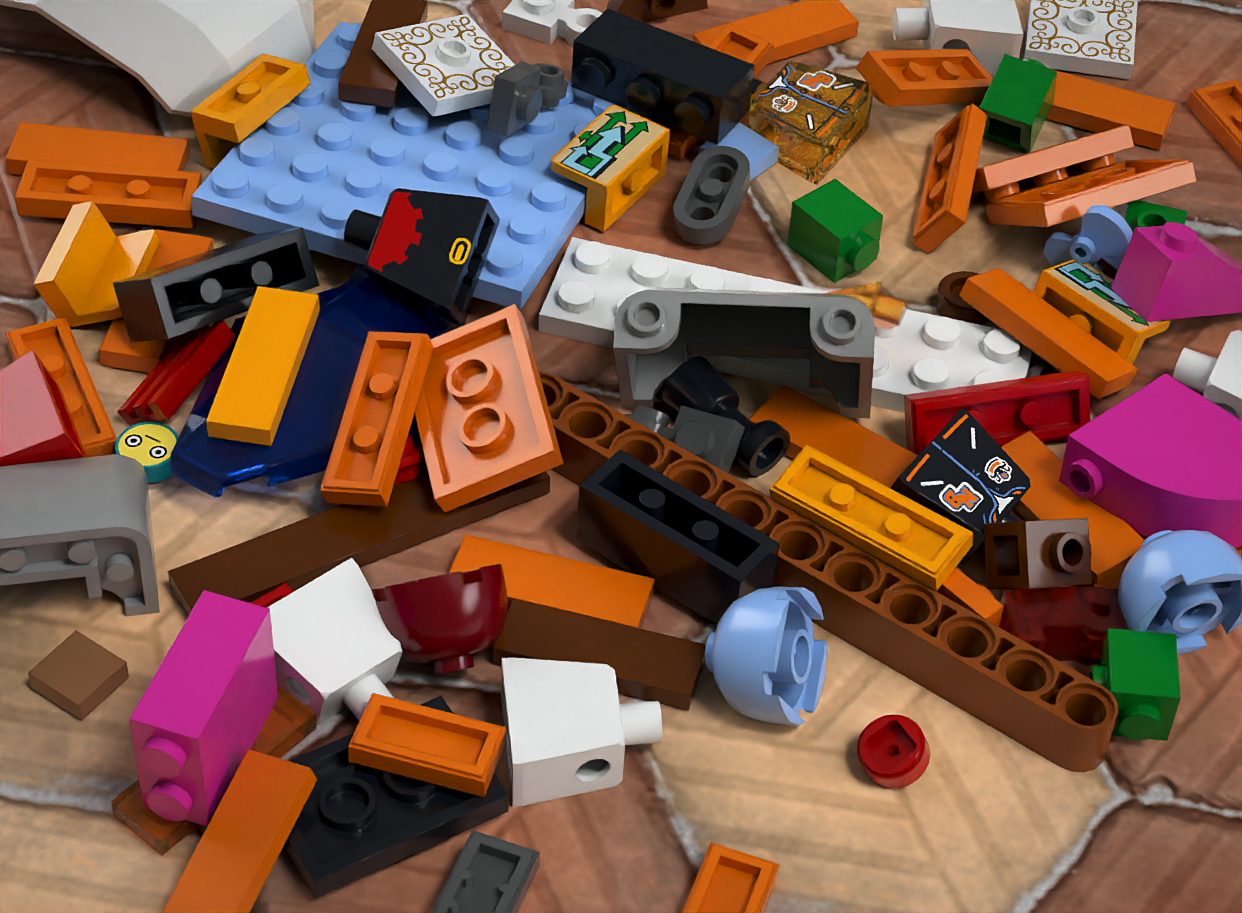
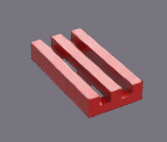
M223 320L215 322L211 327L207 325L198 328L197 331L192 330L182 334L117 412L129 426L142 422L169 420L234 342L235 334Z

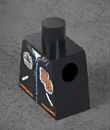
M962 408L902 472L890 489L973 532V546L959 562V564H965L984 542L983 524L1022 521L1011 510L1031 487L1030 478L966 409Z

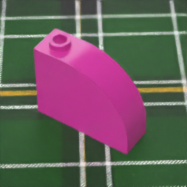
M1165 373L1068 435L1059 482L1069 487L1071 492L1077 497L1090 500L1112 515L1124 520L1137 533L1148 537L1165 530L1209 531L1234 548L1242 547V420Z

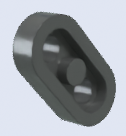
M715 146L702 151L696 156L673 205L674 227L677 234L683 240L692 244L706 245L720 241L729 233L750 187V164L743 152L733 147Z

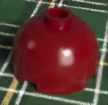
M502 564L372 589L380 616L387 630L394 638L400 641L402 648L401 657L408 662H432L434 675L474 667L472 653H477L493 645L502 633L507 618V588Z

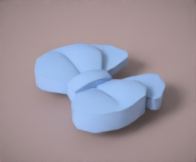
M1092 205L1082 217L1081 230L1075 235L1061 232L1052 233L1046 241L1044 253L1052 267L1074 259L1079 263L1087 262L1103 273L1097 264L1102 257L1118 270L1133 232L1119 213L1106 205Z

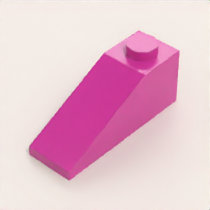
M1167 222L1163 226L1137 227L1130 239L1111 289L1146 322L1242 313V264L1199 237L1194 230L1183 224Z

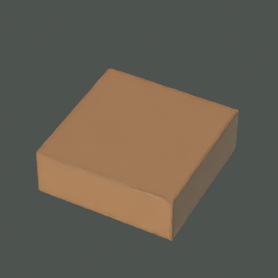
M75 630L28 672L32 689L75 717L83 720L129 678L126 661Z

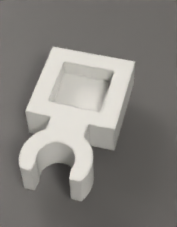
M512 0L503 11V29L550 45L558 36L566 39L567 43L573 47V41L602 13L591 8L574 9L575 0Z

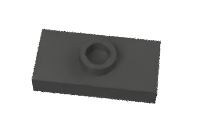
M472 830L431 913H518L539 868L540 852Z

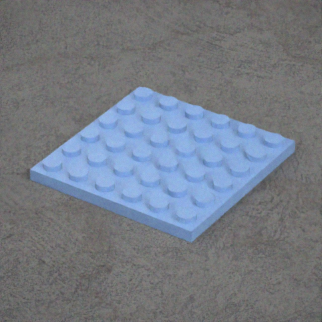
M340 21L305 62L311 84L244 140L236 143L191 196L193 216L255 234L303 227L310 250L365 265L368 251L347 245L344 242L345 225L353 210L357 209L382 217L390 193L397 188L488 199L500 218V222L472 297L507 307L515 304L521 310L586 210L587 187L551 170V158L609 106L616 104L571 87V82L566 80L568 82L567 93L563 99L559 100L557 107L540 108L538 115L532 122L506 137L486 130L491 104L433 117L404 84L395 107L392 108L338 100L339 81L362 25Z

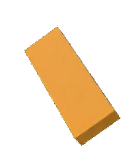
M261 286L257 287L206 420L208 437L272 446L320 312L319 295Z
M806 445L769 488L770 498L936 592L973 546V532L809 445Z

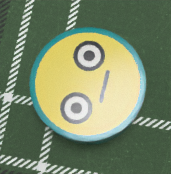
M157 422L138 423L125 429L116 440V454L136 459L141 463L147 473L148 483H156L169 478L178 470L181 464L179 437L172 428L165 424Z

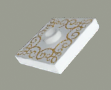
M1030 0L1024 58L1039 61L1047 68L1054 70L1130 79L1134 64L1138 0Z
M468 14L375 33L372 50L433 117L491 104L495 76L515 65Z

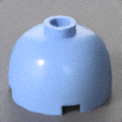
M1165 530L1149 536L1129 560L1119 581L1118 601L1128 630L1176 634L1177 655L1193 652L1207 646L1202 634L1215 629L1220 624H1222L1226 634L1230 633L1242 623V556L1232 545L1209 531Z
M802 587L758 589L734 601L720 619L716 632H712L709 635L705 647L707 668L710 672H714L716 684L730 707L744 716L771 724L800 726L805 723L799 716L801 707L805 712H814L825 680L826 640H814L811 619L824 620L821 606L813 592Z

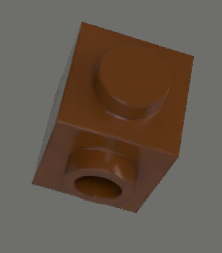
M1088 518L983 524L988 590L1034 589L1092 584V550L1089 542Z

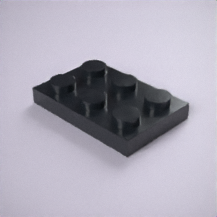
M442 696L420 704L453 713ZM354 733L289 760L290 762L310 767L318 780L284 847L316 899L508 812L509 795L495 774H493L485 797L349 762L348 745Z

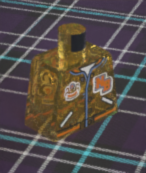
M796 61L788 62L768 83L753 77L748 128L779 146V164L809 182L818 185L869 128L873 95L870 93L869 84L866 81Z

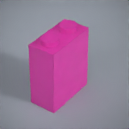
M203 590L129 718L144 808L152 810L167 820H187L208 826L247 750H251L278 699L269 608Z

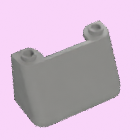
M653 288L636 292L627 297L618 308L615 318L613 351L623 409H634L635 405H643L653 409L656 393L666 384L672 373L683 362L687 361L688 355L810 359L809 388H822L823 386L829 390L837 400L839 414L846 418H870L875 325L871 310L866 303L857 297L845 294Z
M111 454L0 466V586L85 577L89 598L102 597V589L114 592L122 598L126 616L160 613L147 473L141 463L124 455Z

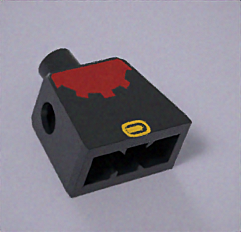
M397 188L390 193L382 217L357 209L351 212L345 225L344 242L347 245L368 251L364 269L375 283L452 323L462 326L500 218L488 199Z

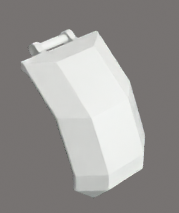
M0 0V5L38 12L136 77L168 113L192 117L190 113L192 109L262 53L305 64L315 52L313 0Z

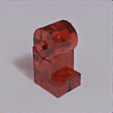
M1070 586L1003 590L1000 601L1004 607L999 627L1060 662L1074 660L1085 666L1098 665L1107 629L1126 630L1127 622L1118 601V594L1106 588Z

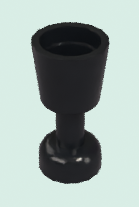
M696 356L688 359L667 380L663 389L662 400L664 405L676 413H679L681 406L736 420L745 427L736 456L739 464L751 475L760 476L770 471L786 453L790 444L789 432L780 424L771 420L754 424L737 410L740 401L738 393L706 358Z

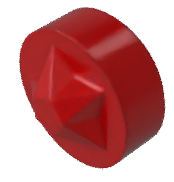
M891 714L873 720L864 728L857 743V757L864 771L874 783L886 788H902L917 781L926 771L930 761V746L916 722L906 716Z

